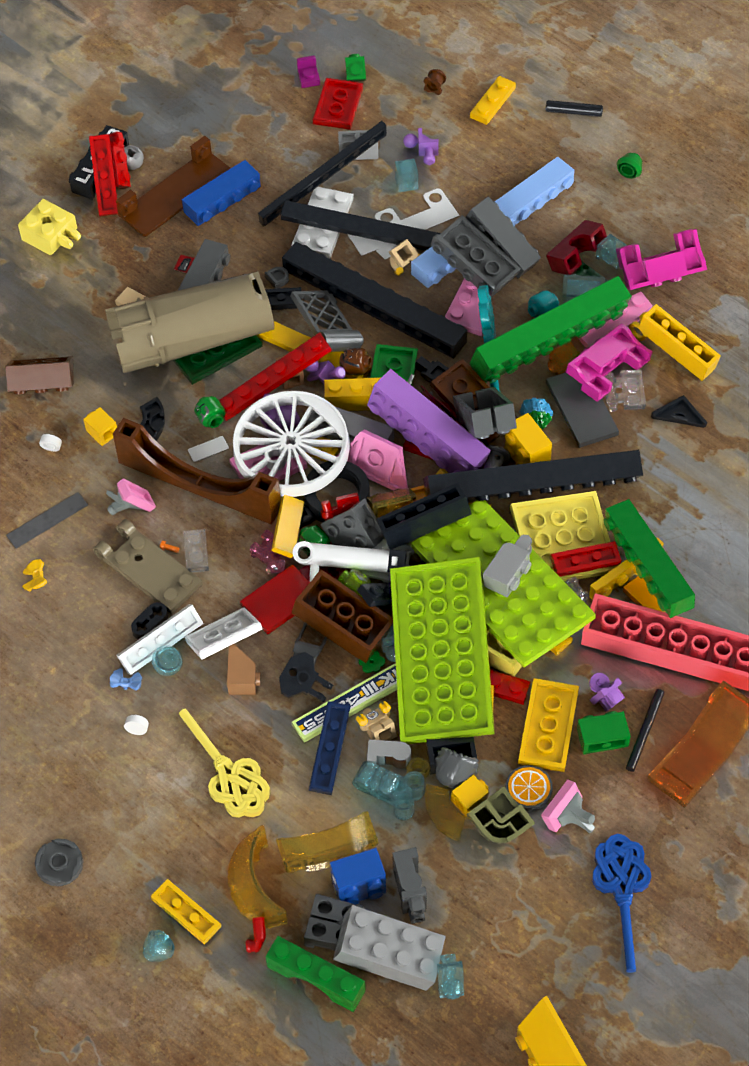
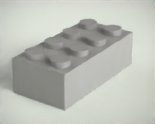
M352 905L344 914L333 960L426 991L436 981L446 936Z

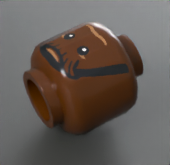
M347 348L340 355L339 364L345 369L346 375H365L368 368L372 366V357L368 355L364 348Z

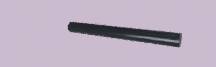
M656 689L626 765L628 771H635L665 693L661 689Z

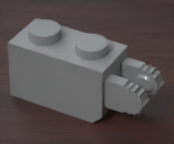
M521 535L515 544L509 542L502 545L483 573L484 587L505 597H508L512 590L515 591L518 588L521 576L527 574L531 567L532 538L529 535Z

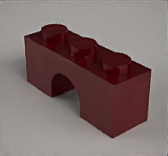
M584 220L546 254L551 270L564 275H571L582 265L579 253L584 251L596 252L608 241L603 224Z

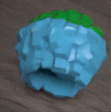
M526 399L523 401L519 411L521 416L529 413L541 430L546 428L550 421H552L553 411L545 399Z

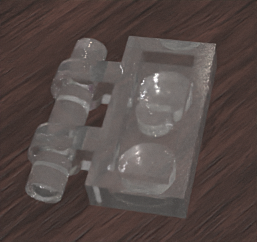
M642 370L620 371V378H614L612 372L605 376L613 383L611 391L606 396V404L609 405L611 412L617 411L618 403H623L624 410L645 409L646 401ZM621 388L622 393H616L615 389Z

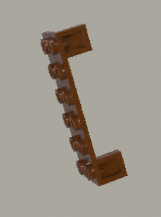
M203 136L190 146L191 161L139 199H137L136 193L130 189L116 200L118 216L143 237L148 236L182 211V199L231 169L212 154L210 139L206 136Z

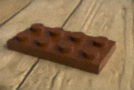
M463 358L431 381L430 384L454 412L453 396L472 392L476 411L478 406L475 391L490 388ZM494 432L488 438L480 440L488 446L502 434Z

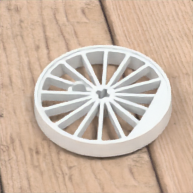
M283 391L258 400L243 413L236 425L233 436L234 460L244 478L254 476L265 466L271 470L268 475L274 477L277 471L281 470L287 462L285 484H279L281 497L284 495L291 497L303 496L324 488L343 470L350 451L348 430L340 412L324 398L303 391ZM292 405L290 431H288L280 406ZM296 406H308L294 431ZM276 408L284 431L265 412ZM314 410L319 417L303 429ZM260 416L275 432L252 424V422ZM324 421L330 425V427L311 432ZM249 429L269 438L243 437V435ZM335 432L342 439L316 440V438L329 435ZM240 445H269L240 454ZM313 447L341 448L339 456L336 457ZM307 453L334 464L327 471H324ZM261 455L265 456L263 460L251 469L244 463L245 460ZM299 455L320 474L319 477L311 481L307 480L298 457ZM273 456L279 457L277 460L270 459ZM291 458H295L304 483L289 485Z

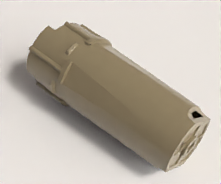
M258 271L150 298L147 296L142 300L137 298L135 302L105 309L112 339L120 337L122 339V342L117 343L116 346L123 374L154 365L158 368L159 364L163 365L171 360L274 330L270 302Z

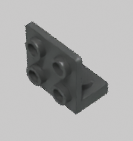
M365 498L358 501L347 511L321 524L332 545L372 549L384 539L376 520L377 518Z

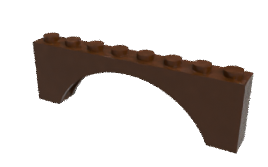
M126 418L121 420L113 432L120 464L272 525L276 519L281 503L279 479L262 472L244 479L224 478L204 472L171 454L146 431L143 425Z

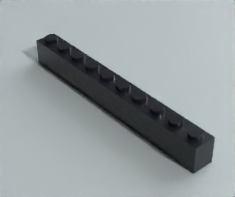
M295 242L282 257L283 267L287 269L289 274L322 291L327 290L335 298L453 359L467 343V329L462 325L448 320L443 315L432 312L427 307L413 302L408 297L395 293L392 289L378 284L375 280L362 276L359 272L345 267L340 262L327 258L324 254L310 249L307 245Z
M632 450L429 475L423 478L426 496L459 483L467 502L469 499L489 501L490 497L498 496V500L511 498V494L519 493V497L532 495L533 491H540V494L553 493V489L561 488V491L564 492L574 490V486L581 485L582 489L595 487L597 483H603V486L616 485V481L621 480L624 481V484L637 482V478L643 476L640 451Z

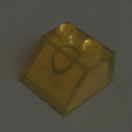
M399 488L392 492L377 493L367 497V503L376 518L416 501V495L410 488Z

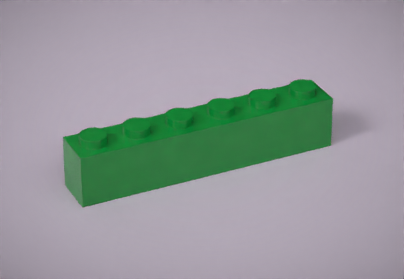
M630 499L605 508L604 525L606 529L612 531L619 547L622 546L627 560L635 565L639 578L645 580L649 593L655 595L660 609L666 611L670 618L695 607V593Z

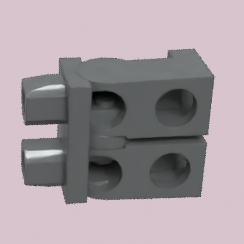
M417 848L392 852L393 873L401 899L402 913L409 914L411 924L425 921L424 912L427 909V891L425 886L422 887V879L417 874L419 867Z
M316 894L304 936V946L311 948L318 946L335 951L344 914L354 904ZM358 904L354 905V906L363 908L362 905H358Z

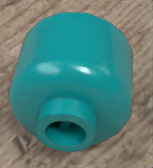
M547 290L541 291L529 299L528 312L532 317L536 318L558 307L559 300L554 293Z

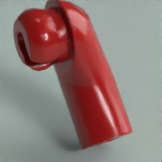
M264 917L252 918L254 939H247L245 941L248 953L261 951L266 939Z

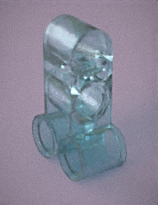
M367 761L362 763L352 781L353 786L358 790L393 805L394 814L400 820L412 818L415 813L414 801L420 800L425 795V780L420 772L411 771L403 777ZM412 784L419 785V787L417 788H411L409 786ZM402 803H406L409 805L405 808L399 807V805Z

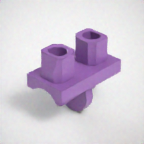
M594 674L589 680V686L597 694L590 699V702L593 705L599 702L605 712L617 705L625 698L618 688L622 684L620 679L617 678L610 684V680L605 674Z

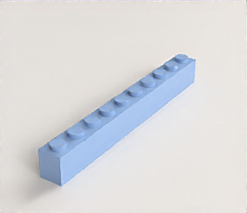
M556 157L495 202L503 214L508 216L515 226L520 221L527 219L535 210L542 208L550 199L556 198L564 189L571 187L574 182V169L562 159ZM433 247L411 261V275L427 288L437 284L444 276L454 272L456 269L451 267L441 254H437Z

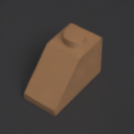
M235 644L229 646L228 693L229 695H256L257 686H261V672H257L256 663Z

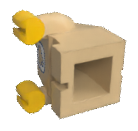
M408 239L402 241L389 251L391 256L390 264L394 269L395 275L399 276L400 273L402 274L404 272L403 267L410 263L409 260L413 261L421 255L410 244Z
M383 701L384 704H379L380 709L377 708L372 711L370 708H366L363 714H360L361 717H356L360 729L367 731L371 740L390 741L397 737L394 722L389 718L391 707L386 701Z

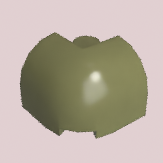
M504 786L467 813V816L478 831L487 840L494 843H507L520 836L535 824L524 807L515 802Z

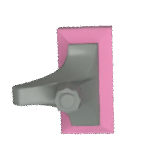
M124 478L117 483L118 495L112 491L107 490L106 492L109 497L115 500L107 508L111 515H115L119 511L128 508L142 509L148 512L156 508L148 490Z
M567 779L541 814L549 830L557 832L561 826L569 823L580 826L589 834L595 829L592 824L594 823L595 816L582 809V795L575 782Z

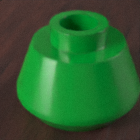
M627 153L619 158L616 163L619 173L626 178H637L642 173V159L636 153Z

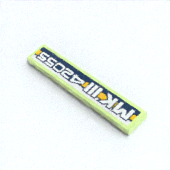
M396 663L329 701L350 705L349 717L397 690ZM328 701L292 721V726L304 743L321 734Z

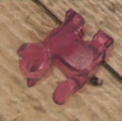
M266 530L261 535V538L264 539L261 545L254 542L250 546L251 557H257L262 563L266 564L268 573H280L285 570L286 562L279 558L282 556L281 554L271 551L274 535L269 530Z

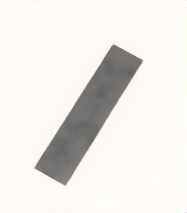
M77 492L6 536L17 549L85 508L88 504Z

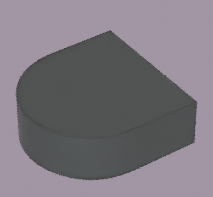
M274 267L265 272V278L277 289L289 282V273L284 267Z

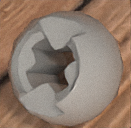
M133 145L124 147L127 155L128 170H136L143 164L144 155L142 151Z

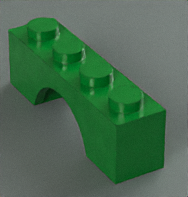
M277 936L265 956L268 968L287 978L296 977L313 984L323 991L331 1001L352 1012L355 1011L366 991L365 980L280 936Z

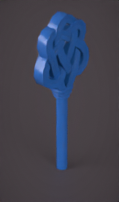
M617 833L612 835L605 843L599 844L596 848L595 862L597 866L593 871L592 883L602 893H613L614 900L620 907L626 972L633 973L636 972L630 915V906L633 899L632 893L642 892L648 888L652 876L650 868L644 863L645 853L643 846L638 842L631 841L625 835ZM620 859L623 861L622 867L619 865L617 860ZM630 866H632L633 869H632V872H631L630 877H629V876H628L629 869H630ZM641 874L643 879L637 882L638 877ZM621 885H623V887L625 888L624 893L620 887Z

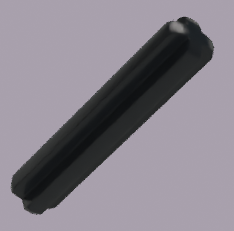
M547 100L545 108L547 112L597 117H601L603 114V106L596 104Z

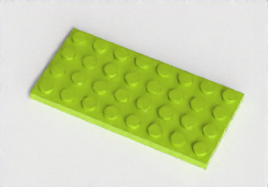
M476 500L469 505L471 515L426 534L411 543V548L426 564L480 557L483 579V573L502 545L509 542L515 544L520 536L485 500ZM533 549L530 553L531 567L528 573L521 576L518 588L515 591L512 590L508 597L483 586L486 628L523 668L596 619V614Z
M480 557L390 569L400 742L414 744L426 742V739L495 734Z

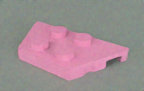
M365 429L361 431L350 442L347 461L360 467L368 479L403 496L406 495L408 485L403 448Z

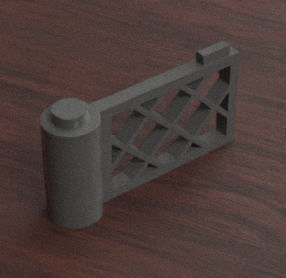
M327 290L292 291L290 297L313 334L316 335L320 332L332 349L331 352H341L347 348H361L364 341L363 336L358 330H352L336 305L337 300L333 294H329ZM317 298H324L327 303H325V302H323V301H321V300H319V299H317ZM301 299H305V300L309 301L310 303L308 304V303L302 301ZM312 304H315V305H317V306H319V307H321V308H323V309L321 310V309H319V308L313 306ZM325 310L333 313L335 316L325 312ZM308 311L318 315V317L310 314ZM322 317V318H324V319H326V320H328V321H331V324L328 323V322H326V321H324V320H322V319H320V318ZM334 323L341 326L343 329L334 326ZM317 325L322 326L326 329L320 330Z

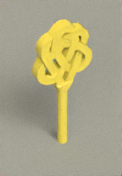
M182 709L179 715L214 760L216 772H218L216 776L211 778L208 785L210 797L215 802L223 803L226 811L232 817L259 816L264 810L265 802L269 799L270 787L267 781L261 777V769L258 763L251 758H242L233 763L230 758L221 755L187 709ZM219 785H221V791H222V792H219V791L217 790V787H218ZM228 785L232 786L233 794L229 793ZM240 789L245 791L247 794H241Z

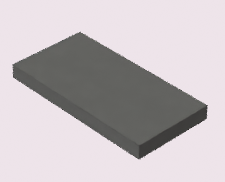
M567 373L546 379V384L579 448L619 435V430L602 398L596 402L581 391L582 384Z

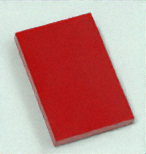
M326 78L313 117V124L351 130L363 91V83Z
M292 564L240 601V605L245 607L261 623L262 629L268 635L295 616L292 614L295 600L310 582Z

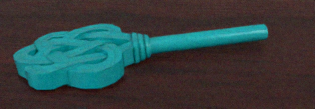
M482 285L478 288V305L484 344L496 338L495 319L488 285ZM498 380L490 384L491 387H495L499 391Z

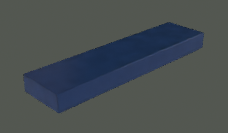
M330 701L327 703L309 791L332 795L350 705Z

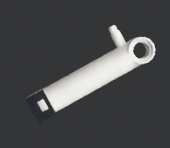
M301 541L294 546L293 557L302 565H310L309 577L311 582L319 572V566L387 572L390 574V569L406 567L407 552ZM309 548L310 556L307 559H301V549Z

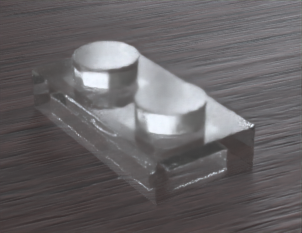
M205 529L183 531L186 569L192 573L209 571Z

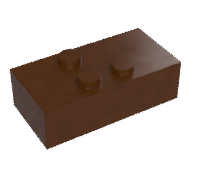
M323 570L316 574L298 596L292 609L293 615L365 663L383 643L393 627V618L376 606L369 607L360 595Z

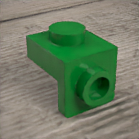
M351 54L349 57H345L347 81H366L364 56Z

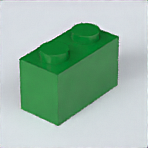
M611 711L600 716L587 715L582 719H578L577 733L583 755L629 747L631 736L624 711Z

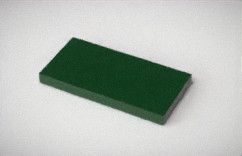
M255 335L173 361L193 385L263 347V344L258 336Z

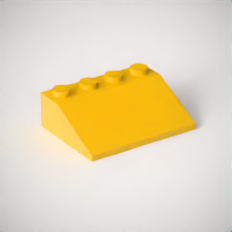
M548 996L543 997L520 1023L517 1029V1037H515L521 1051L525 1050L529 1056V1066H587Z

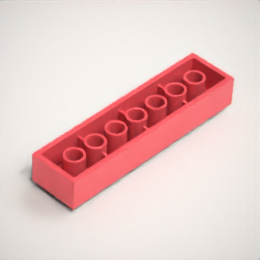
M595 593L590 608L596 614V619L584 626L581 645L749 691V635L680 616L670 618L665 612Z

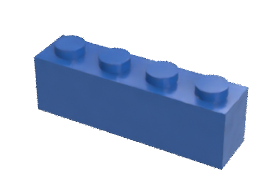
M246 160L240 162L182 199L184 213L197 226L209 221L213 216L225 211L229 206L239 202L242 198L261 187L260 173Z

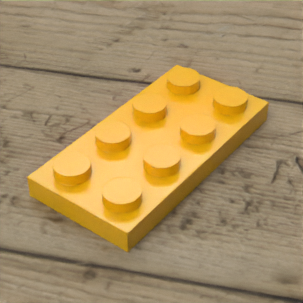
M533 678L518 759L519 765H533L542 769L565 772L579 686Z

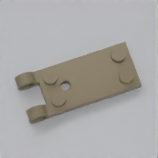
M124 519L116 526L119 534L127 539L116 552L102 540L93 548L94 553L101 560L109 564L155 602L164 604L167 611L171 614L203 585L201 579L136 530L134 525L127 519ZM138 556L143 557V559H142L141 561H135V560H134L135 557H138Z

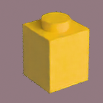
M101 407L90 412L83 419L86 431L101 446L113 439V432L117 428V424Z
M472 775L452 791L451 801L467 817V813L488 798L489 788L482 779L478 780L475 775Z

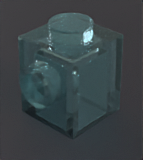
M415 159L395 161V179L399 192L418 189V170Z

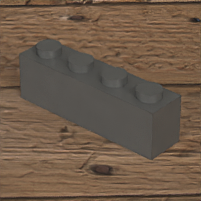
M489 196L473 207L465 217L521 268L520 273L516 276L518 279L532 269L541 259L537 249L528 243L524 234L516 229L511 219L503 214L498 204L492 201Z
M205 239L178 290L221 280L223 269L230 262L231 256L228 254V245Z

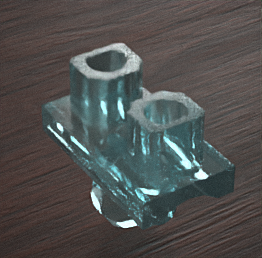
M455 954L441 955V964H437L439 997L454 1000L464 995L462 961L456 962Z

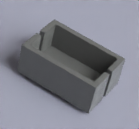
M495 387L475 391L478 406L476 411L472 392L453 396L456 420L474 438L485 439L490 434H494V432L506 434L511 429L517 428L513 403Z

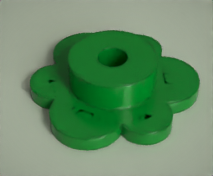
M375 651L367 663L360 659L358 663L362 666L364 673H371L372 671L377 673L380 671V667L385 665V659L380 656L378 651Z

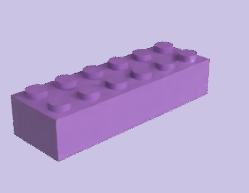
M392 369L374 385L367 404L370 410L382 417L391 428L399 431L407 441L415 444L424 455L432 458L440 468L445 469L449 473L483 468L491 450Z

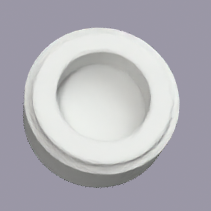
M43 434L39 444L45 450L56 452L60 450L62 440L54 435Z
M130 715L126 718L124 728L131 734L143 735L147 732L149 722L140 715Z

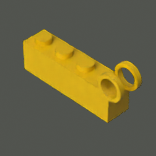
M657 304L648 312H643L639 316L641 323L632 322L629 325L630 331L637 340L643 341L648 337L701 381L716 368L721 357L720 354ZM634 327H637L642 332L643 336L639 335L635 331Z

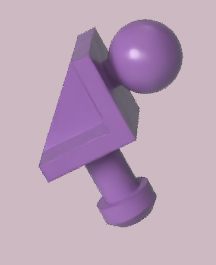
M418 128V138L414 134H407L404 137L403 143L407 148H414L418 144L419 156H424L423 161L426 165L435 163V156L438 155L439 149L438 139H430L422 134V128Z
M316 361L305 369L311 372L307 377L309 382L319 379L324 384V380L343 379L346 375L343 367H335L330 361L321 363Z

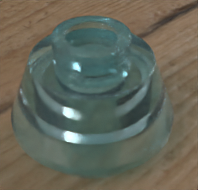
M161 646L152 655L153 668L161 675L172 676L182 667V655L173 646Z
M151 930L148 933L143 944V954L147 960L161 962L174 955V943L166 933L161 930Z

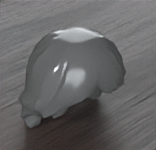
M442 747L435 758L436 777L441 784L455 789L472 775L476 776L478 774L479 760L475 757L463 756L462 753L457 754L455 751L452 752L448 748Z

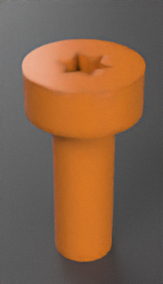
M163 540L160 544V548L163 551L166 549L179 553V547L166 544V541Z

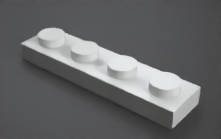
M189 604L116 656L126 672L131 675L204 623L193 605Z

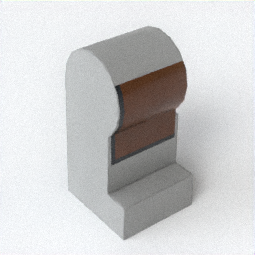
M368 740L367 770H377V765H393L396 768L402 769L410 764L411 748L405 742Z

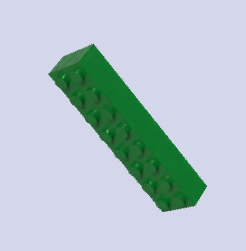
M617 276L477 347L469 365L485 383H494L500 379L501 375L515 372L518 366L522 364L529 365L536 360V357L550 354L554 350L553 348L559 345L564 347L571 342V339L585 336L589 332L588 330L592 328L599 329L606 324V321L610 319L614 321L623 315L624 309L628 307V302L632 296L620 277Z

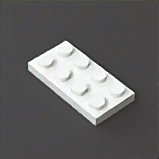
M317 187L313 190L308 205L348 213L353 201V194ZM300 224L292 245L295 242L307 245L310 249L322 253L330 259L340 232Z

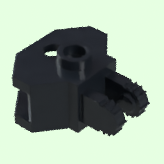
M306 652L291 657L279 677L281 694L287 698L303 693L324 702L326 697L312 689L314 682L330 690L334 686L319 676V673L314 668L313 656ZM295 670L297 674L295 676H291L289 674V671Z

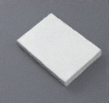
M243 607L187 635L185 640L191 649L201 659H204L262 630V626Z

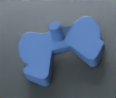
M119 668L113 671L110 676V687L112 688L121 686L124 690H127L128 687L133 690H139L141 687L142 676L139 672H136L131 678H123V669Z

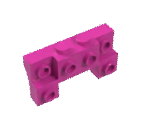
M697 229L673 233L676 250L646 258H641L639 244L616 248L619 267L623 270L626 288L632 290L648 285L657 287L663 285V281L676 282L682 280V276L707 270Z
M621 323L603 338H598L590 348H585L578 357L568 364L566 373L582 384L581 391L598 402L611 391L613 383L605 378L608 373L623 362L638 370L650 361L652 351L641 344L634 337L630 329Z

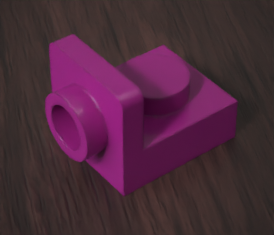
M316 57L297 58V72L301 88L319 86L320 78L316 66Z

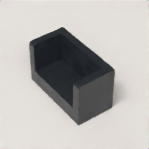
M474 737L426 739L430 775L436 774L435 758L442 747L448 748L452 752L455 751L457 754L462 753L463 756L477 758Z

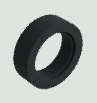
M327 461L319 464V466L324 471H327L334 463ZM347 461L343 470L336 478L352 482L358 490L359 501L365 498L369 505L370 488L368 478L360 467ZM312 469L307 476V480L311 481L319 477L320 474L315 469ZM316 492L304 495L306 506L314 514L315 519L323 523L325 521L321 515V510L323 509L321 502L316 496Z

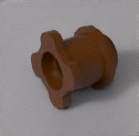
M439 69L430 70L428 77H425L423 80L425 83L424 90L440 95L442 93L441 85L446 82V75Z

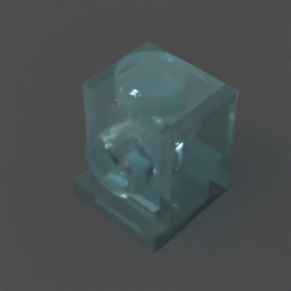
M610 234L597 245L596 259L600 260L602 258L607 264H611L617 269L619 268L616 248L627 245Z

